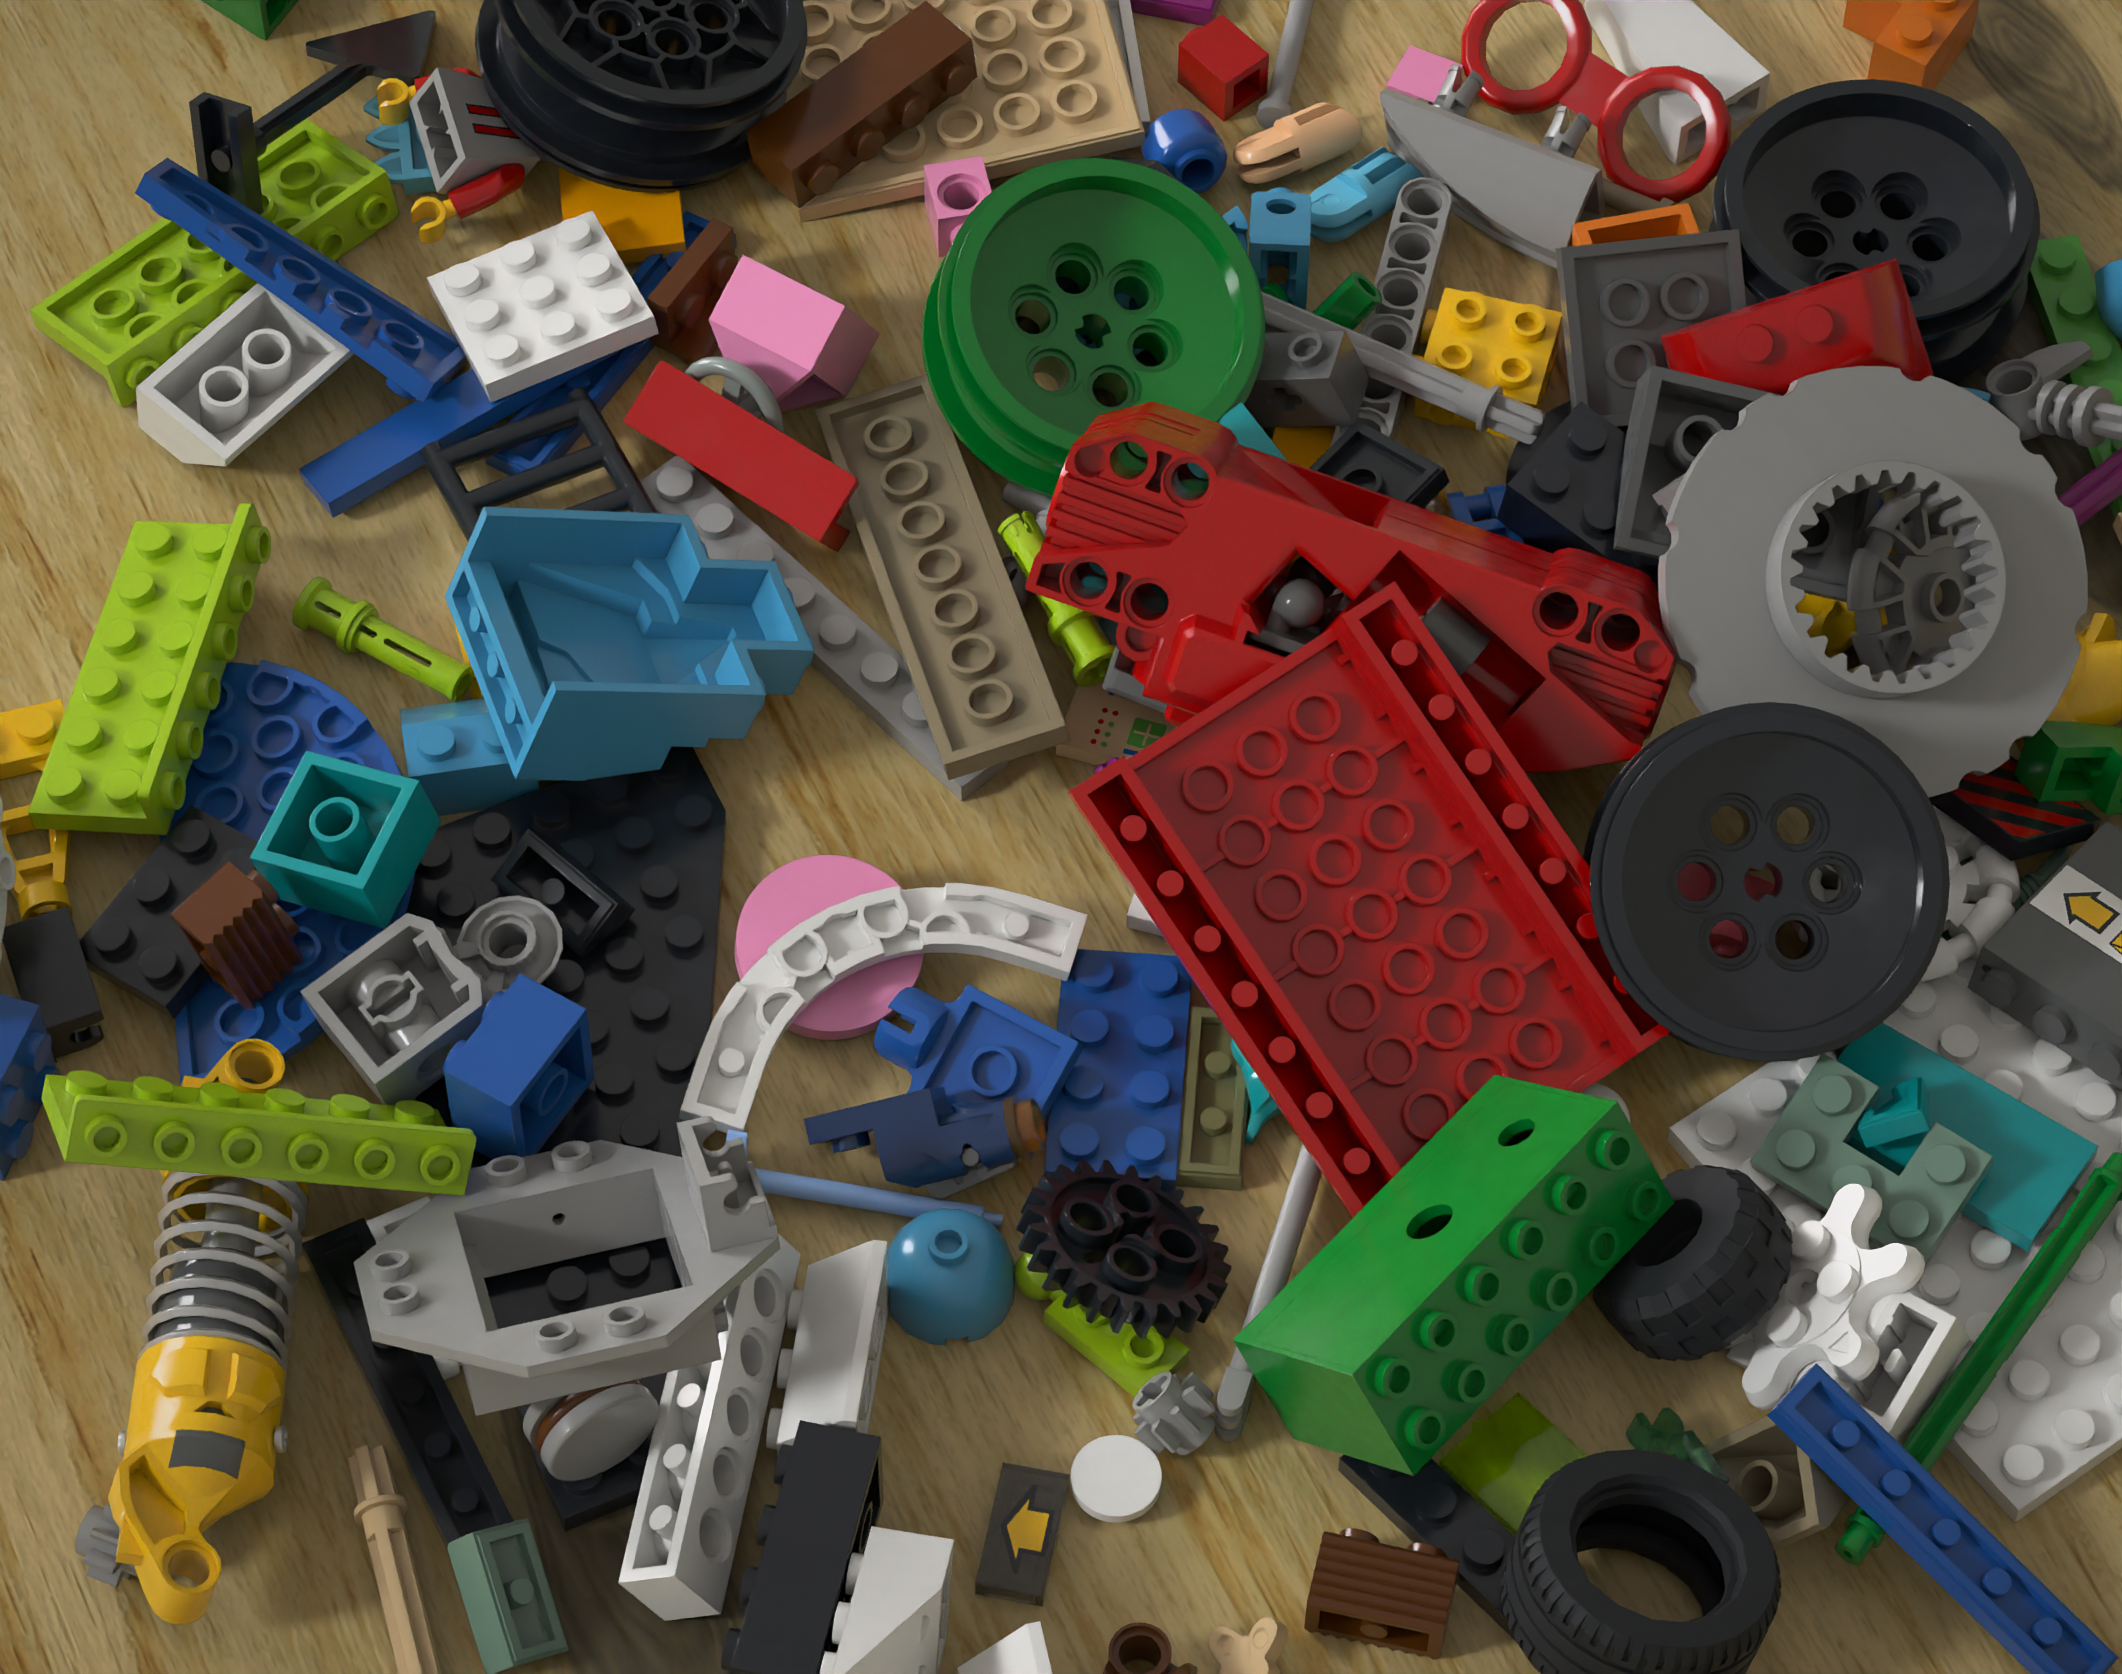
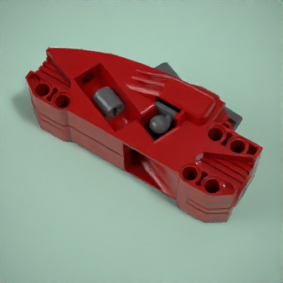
M1147 402L1098 415L1085 433L1074 442L1062 468L1046 518L1047 530L1045 533L1048 536L1042 542L1040 551L1034 558L1025 586L1027 591L1118 622L1116 631L1117 644L1115 645L1102 688L1163 712L1166 721L1178 727L1332 628L1341 615L1395 581L1526 774L1564 772L1630 761L1641 750L1643 740L1651 736L1677 664L1673 662L1675 651L1667 639L1662 626L1658 587L1649 575L1642 571L1575 548L1560 549L1553 554L1240 445L1234 433L1224 425L1157 402ZM1299 553L1301 556L1294 561L1286 583L1283 584L1279 574ZM1338 587L1345 595L1331 610L1325 608V599L1332 595Z

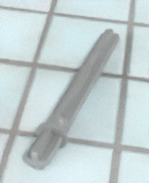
M1261 292L1265 311V333L1346 331L1369 377L1474 421L1478 431L1485 432L1490 428L1527 445L1534 444L1541 435L1545 425L1546 415L1544 412L1503 395V388L1495 384L1489 389Z

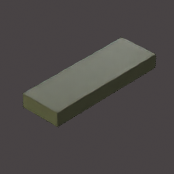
M1190 1006L1176 1186L1241 1191L1248 1092L1241 1068L1232 1054L1230 1046L1232 1037L1213 1009L1209 1007Z

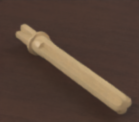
M368 1445L360 1446L354 1449V1456L347 1458L358 1501L353 1515L355 1522L364 1527L398 1673L442 1674L404 1521V1516L409 1509L407 1499L398 1495L386 1446L381 1445L373 1449Z

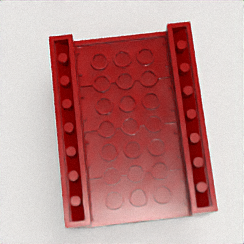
M1395 581L1341 615L1335 625L1129 759H1126L1125 756L1119 758L1068 792V795L1352 1218L1493 1075L1581 1093L1670 1033V1031L1658 1024L1641 1009L1628 994L1613 972L1602 950L1590 904L1589 866Z

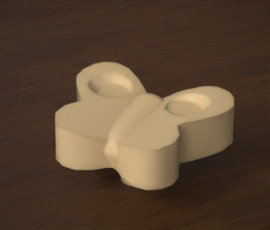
M1271 1617L1260 1619L1253 1626L1249 1635L1246 1636L1224 1626H1218L1213 1629L1209 1637V1648L1213 1656L1221 1664L1218 1674H1280V1669L1276 1662L1288 1640V1629L1282 1622Z

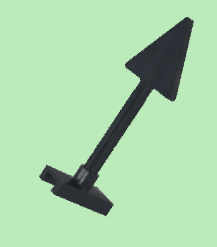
M428 10L307 42V56L338 66L254 123L251 106L206 92L191 100L189 107L198 177L257 214L263 213L257 158L266 152L267 145L367 76H375L382 79L397 78L402 80L408 87L415 85V79L423 77L437 24L436 12Z

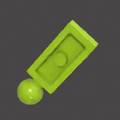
M1024 1252L1017 1260L1014 1277L1019 1290L1025 1296L1034 1300L1051 1299L1054 1301L1044 1311L1043 1323L1134 1398L1143 1385L1151 1378L1162 1372H1170L1174 1375L1188 1361L1190 1349L1172 1334L1170 1338L1165 1339L1153 1326H1151L1145 1339L1138 1337L1132 1325L1124 1323L1118 1334L1114 1333L1111 1329L1109 1318L1102 1315L1092 1324L1087 1322L1086 1307L1078 1304L1073 1308L1066 1309L1062 1306L1067 1295L1062 1290L1045 1291L1042 1288L1048 1274L1028 1270L1027 1266L1033 1256L1032 1254Z

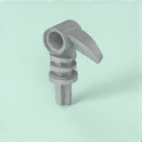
M2084 341L2052 345L2037 350L2021 359L2005 361L1994 367L1986 378L1988 393L1991 394L1992 406L2020 429L2021 441L2033 439L2041 434H2057L2060 438L2074 439L2078 445L2089 448L2099 446L2106 437L2122 441V406L2114 404L2113 396L2107 388L2090 386L2085 389L2080 385H2067L2063 381H2058L2093 357L2092 349Z

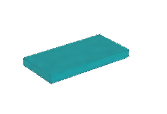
M1883 1022L1859 1039L1849 1043L1836 1060L1879 1086L1881 1094L1871 1108L1875 1112L1886 1102L1894 1098L1891 1088L1902 1082L1922 1076L1930 1095V1129L1935 1122H1938L1993 1156L1994 1164L1961 1213L2027 1252L2032 1249L2095 1159L2099 1147L2096 1144ZM1857 1128L1847 1144L1900 1176L1929 1131L1866 1148Z

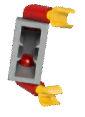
M437 67L431 75L415 79V85L407 87L402 80L388 78L383 80L377 88V103L380 105L379 119L381 123L385 125L401 124L410 116L411 107L436 191L439 194H448L449 199L443 202L430 196L421 197L415 201L411 209V223H416L423 218H433L435 220L426 223L419 229V240L423 243H435L440 240L445 234L447 219L457 214L460 219H464L517 191L522 187L525 177L538 161H549L530 148L511 130L494 107L482 76L468 68L459 67L450 70Z

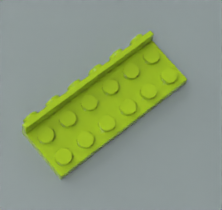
M309 119L304 120L269 144L266 152L257 158L264 209L260 216L333 261L339 259L399 215L387 171ZM162 218L29 311L35 327L105 377L114 401L121 407L126 408L137 401L136 387L240 299L257 282L174 221Z
M240 503L232 524L135 520L28 811L36 829L167 835L175 810H179L184 803L186 795L185 781L192 761L201 754L203 748V729L209 712L214 710L219 703L221 693L220 681L227 661L232 660L236 654L238 645L237 632L244 612H248L252 608L255 594L254 583L260 566L265 564L270 556V532L267 527L262 525L253 503Z
M84 1070L71 1071L67 1076L46 1074L41 1098L64 1161L70 1163L464 1196L476 1145V1136L471 1129L447 1127L438 1109H433L428 1104L414 1100H401L394 1106L372 1104L361 1097L349 1094L334 1095L331 1100L305 1098L296 1091L283 1088L270 1089L266 1094L239 1092L230 1085L217 1082L204 1083L200 1088L173 1086L164 1079L151 1076L138 1077L134 1082L107 1080L100 1074Z

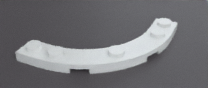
M945 883V887H923L900 890L899 886L862 894L828 907L799 923L770 945L767 953L729 991L712 1020L700 1049L680 1109L679 1118L692 1120L711 1116L715 1121L716 1130L727 1133L728 1129L744 1132L761 1078L769 1058L784 1032L816 997L849 975L879 962L907 955L961 953L1003 961L1067 981L1087 914L1027 895L995 887L964 883Z

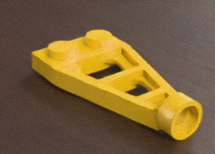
M62 699L0 713V780L37 771L43 772L65 713ZM31 804L3 811L0 825L4 848L12 856L16 871L15 883L11 892L18 903L21 920L24 921L68 906L70 914L73 916L68 892L72 830L49 829L50 853L17 861L10 848L7 836L36 829L28 814Z

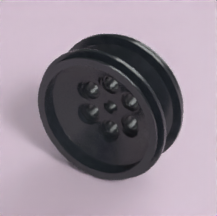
M484 0L475 29L476 56L487 93L502 119L524 143L556 166L576 176L616 189L645 193H672L678 190L686 191L703 187L725 178L748 163L752 157L746 132L785 104L786 91L798 74L807 45V20L802 0Z
M1861 79L1827 83L1797 92L1776 103L1754 120L1732 144L1718 171L1713 193V219L1708 231L1739 229L1747 307L1897 258L1934 377L1957 384L1974 373L2001 349L2019 321L2028 287V272L2033 263L2039 240L2040 213L2033 184L2019 155L2000 131L1980 114L1951 97L1927 88L1896 81Z
M1764 702L1726 707L1691 718L1652 740L1633 756L1605 792L1590 825L1583 853V859L1590 868V904L1595 929L1602 950L1624 989L1641 1009L1658 1024L1670 1031L1667 1035L1703 1051L1742 1060L1776 1062L1814 1057L1847 1045L1879 1026L1901 1006L1924 976L1936 953L1948 910L1950 878L1945 839L1937 814L1915 775L1898 755L1862 727L1835 714L1798 704ZM1724 806L1737 810L1744 823L1740 838L1731 844H1724L1718 841L1711 830V819L1714 813ZM1789 807L1801 810L1809 821L1807 836L1796 845L1786 843L1780 838L1777 831L1778 817ZM1689 863L1700 864L1707 870L1710 876L1708 892L1704 897L1696 901L1684 897L1679 891L1677 884L1679 872ZM1822 864L1830 865L1834 868L1841 880L1839 893L1829 902H1822L1815 898L1809 886L1810 875L1815 868ZM1766 866L1771 870L1775 878L1772 894H1758L1752 899L1744 888L1746 872L1761 871ZM1723 920L1734 922L1742 933L1740 949L1729 958L1718 956L1710 945L1712 928ZM1789 921L1801 924L1808 936L1804 952L1793 959L1783 956L1777 949L1775 942L1778 929Z

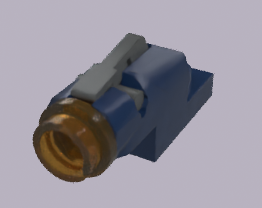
M935 1087L804 1119L809 1144L830 1142L833 1154L871 1145L869 1133L873 1132L886 1181L914 1188L924 1186L938 1200L946 1199L1012 1170L1018 1166V1162L1032 1160L1034 1152L1046 1150L1047 1148L1046 1128L1037 1101L1034 1098L1021 1101L1016 1095L992 1103L952 1104L953 1111H950L945 1088Z

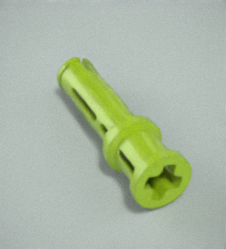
M1023 511L1021 516L1025 522L1024 524L1019 514L1016 513L1008 517L998 528L999 536L1004 540L1009 551L1012 553L1026 580L1028 579L1034 558L1040 551L1042 542L1045 539L1031 511ZM1034 593L1049 618L1047 633L1054 644L1062 645L1074 666L1072 676L1079 686L1088 687L1103 682L1115 645L1110 643L1099 624L1101 616Z
M318 576L312 579L300 593L292 613L294 626L302 630L313 628L335 640L337 648L345 653L357 654L362 651L396 669L398 672L447 696L453 702L460 701L472 684L474 678L472 666L459 662L428 645L421 639L415 638L379 618V613L373 604L366 600L355 602L332 590L331 582L323 577ZM329 612L339 616V618L330 615ZM395 648H399L431 666L427 667L395 650Z

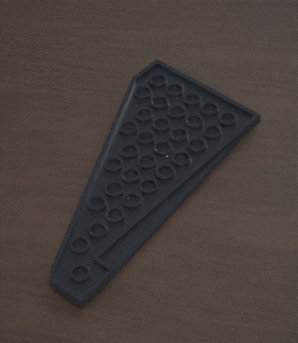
M671 747L659 770L588 779L585 781L562 780L439 826L415 871L414 884L406 913L433 921L436 927L445 930L452 946L457 944V939L464 922L478 907L496 898L509 896L492 882L491 878L528 828L549 836L636 909L624 924L584 957L579 956L562 941L563 950L554 972L541 984L587 1009L595 1078L537 1154L552 1151L556 1146L569 1141H584L588 1143L604 1140L682 1157L677 1123L687 1120L679 1118L680 1109L700 1049L713 1020L727 828L726 810L693 747ZM512 945L505 949L500 958H513L519 955L526 945ZM444 1076L415 1097V1101L423 1102L430 1105L433 1109H438L445 1125L453 1127ZM474 1150L471 1168L485 1166L492 1159ZM558 1213L553 1218L559 1219L563 1214ZM666 1238L484 1278L498 1329L682 1288ZM667 1372L641 1378V1382L652 1393L658 1405H660ZM531 1404L518 1406L522 1425L525 1414ZM654 1429L647 1439L620 1463L592 1477L576 1481H563L553 1477L542 1462L539 1452L532 1447L528 1440L539 1476L565 1532L637 1503Z

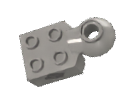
M519 895L499 897L478 907L464 922L455 946H452L445 930L436 927L433 921L406 913L300 992L322 1029L382 1104L396 1106L398 1101L413 1100L445 1076L443 1066L450 1050L458 1041H467L481 1024V1018L486 1005L497 992L503 991L505 993L520 973L542 984L554 972L563 950L562 928L554 913L541 902ZM518 944L526 945L519 955L507 959L500 958L506 948Z

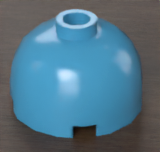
M940 1208L917 1216L898 1230L887 1249L889 1313L907 1334L929 1344L946 1345V1339L958 1340L964 1337H968V1343L982 1339L1003 1323L1014 1303L1015 1264L1005 1237L987 1219L964 1209Z

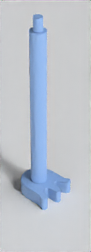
M728 1129L726 1142L742 1138L747 1160L748 1132ZM755 1168L763 1191L768 1194L916 1218L923 1213L940 1208L964 1209L987 1219L995 1227H1002L1003 1214L984 1211L985 1206L945 1199L938 1200L933 1197Z

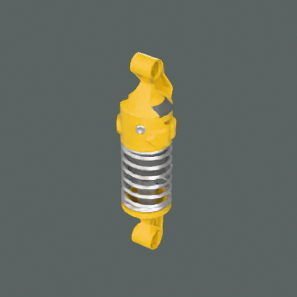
M245 1039L232 1046L204 1079L184 1075L181 1086L200 1088L204 1083L217 1082L230 1085L239 1092L266 1094L270 1089L279 1088L285 1071L284 1058L280 1051L269 1042L261 1039ZM241 1078H249L255 1080L259 1084H251L245 1082ZM159 1170L162 1175V1202L165 1206L157 1214L158 1226L163 1231L154 1241L155 1256L159 1260L150 1269L151 1284L155 1288L146 1297L147 1312L151 1317L142 1326L143 1340L147 1344L138 1354L128 1429L121 1430L118 1435V1452L123 1457V1460L118 1465L108 1500L113 1519L120 1528L115 1562L134 1565L143 1592L154 1613L163 1621L175 1625L190 1624L199 1620L206 1613L222 1571L221 1559L217 1551L207 1543L202 1533L223 1516L264 1498L274 1486L278 1453H284L287 1450L288 1433L286 1427L281 1425L287 1381L286 1369L288 1368V1349L286 1345L292 1338V1321L289 1317L295 1311V1292L293 1289L299 1282V1265L296 1261L302 1254V1236L300 1233L306 1226L305 1214L307 1213L310 1186L306 1182ZM172 1214L183 1223L172 1226ZM283 1231L286 1232L284 1236L277 1240L272 1237ZM185 1232H203L201 1243L180 1235ZM171 1240L174 1244L184 1249L168 1254L167 1244ZM256 1241L261 1242L263 1244L256 1246ZM275 1251L282 1261L272 1268L256 1257L271 1254ZM168 1268L170 1270L169 1281L164 1283L163 1272ZM280 1300H282V1307L279 1303H277ZM184 1575L190 1577L198 1586L185 1587L179 1585L171 1576Z

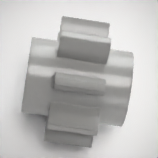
M1170 1372L1157 1374L1143 1385L1133 1400V1409L1137 1412L1133 1420L1139 1425L1134 1434L1155 1455L1160 1453L1165 1447L1171 1453L1177 1452L1179 1455L1193 1452L1207 1440L1215 1427L1216 1421L1211 1413L1215 1411L1216 1407L1210 1402L1214 1393L1193 1372L1189 1373L1183 1380L1177 1374L1172 1375Z
M106 1503L104 1508L94 1505L87 1512L79 1527L75 1541V1551L77 1554L84 1556L83 1564L90 1566L87 1574L88 1577L118 1588L123 1577L130 1580L132 1575L137 1577L138 1575L134 1565L115 1562L120 1528L113 1519L110 1504Z

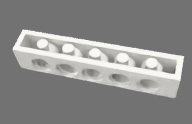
M779 1234L781 1249L723 1299L729 1327L728 1331L717 1333L722 1360L667 1372L659 1405V1417L654 1427L618 1581L622 1587L664 1621L718 1615L722 1612L789 1310L791 1292L794 1287L801 1256Z

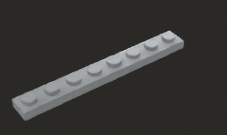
M676 455L640 481L659 514L690 515L700 541H703L706 545L708 559L775 561L786 587L793 594L794 605L805 631L812 638L814 652L811 664L960 801L966 799L1008 767L1007 761L948 780L902 655L683 458Z

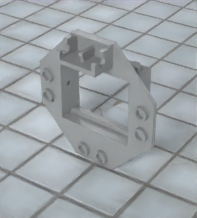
M705 1116L677 1123L682 1157L604 1140L588 1143L584 1141H569L556 1146L552 1151L525 1157L515 1155L501 1156L491 1160L485 1166L471 1168L464 1196L438 1194L354 1262L372 1341L461 1362L476 1416L722 1360L717 1333L728 1331L729 1327L723 1299L781 1249L776 1222L752 1161L747 1162L742 1138L728 1140L720 1150H706L703 1147V1142L716 1131L717 1127L711 1116ZM558 1213L563 1214L559 1219L553 1218ZM666 1238L682 1288L498 1329L484 1278Z

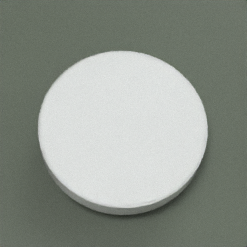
M1108 1435L1097 1438L1085 1445L1073 1461L1071 1468V1490L1078 1505L1096 1519L1113 1523L1134 1520L1149 1511L1160 1494L1162 1482L1160 1463L1153 1451L1135 1438L1124 1435Z

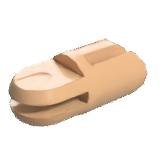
M1327 101L1317 103L1294 114L1277 119L1273 127L1239 142L1233 152V160L1235 163L1240 164L1236 171L1241 179L1253 184L1269 182L1292 172L1294 174L1304 173L1315 166L1353 150L1362 138V127L1357 118L1346 109Z

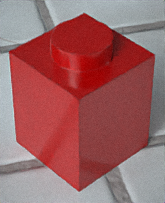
M1223 14L1204 27L1194 28L1179 43L1177 82L1223 122L1267 93L1269 54Z

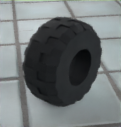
M1696 1165L1692 1169H1680L1667 1174V1177L1662 1179L1674 1204L1593 1288L1594 1294L1592 1296L1608 1322L1637 1352L1644 1353L1648 1358L1691 1361L1701 1359L1703 1355L1708 1353H1717L1730 1346L1731 1342L1743 1334L1746 1335L1759 1324V1319L1768 1310L1772 1309L1779 1299L1780 1290L1784 1284H1787L1791 1271L1792 1231L1785 1222L1787 1220L1768 1195L1747 1174L1737 1169Z

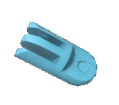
M1382 146L1315 189L1309 195L1311 196L1310 235L1323 242H1338L1349 238L1395 209L1397 197L1402 186L1412 179L1423 177L1421 171Z

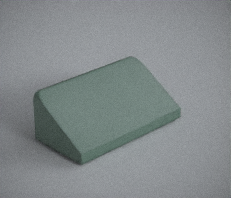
M528 1518L475 1531L449 1542L448 1553L486 1674H498L569 1651Z

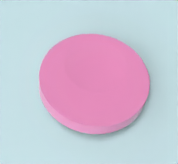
M841 855L809 856L779 867L756 886L742 909L735 938V962L740 980L767 953L770 945L799 923L828 907L856 896L896 886L903 890L902 887L877 867L864 861ZM924 953L882 961L840 980L816 997L795 1018L787 1030L814 1039L840 1040L857 1037L877 1029L881 1018L888 1022L897 1014L896 1011L888 1008L896 995L906 987L915 988Z

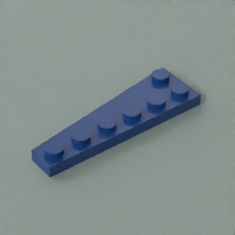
M164 159L144 173L135 194L148 202L158 215L174 221L387 377V386L396 394L408 399H418L424 403L464 368L467 358L453 335L171 159Z

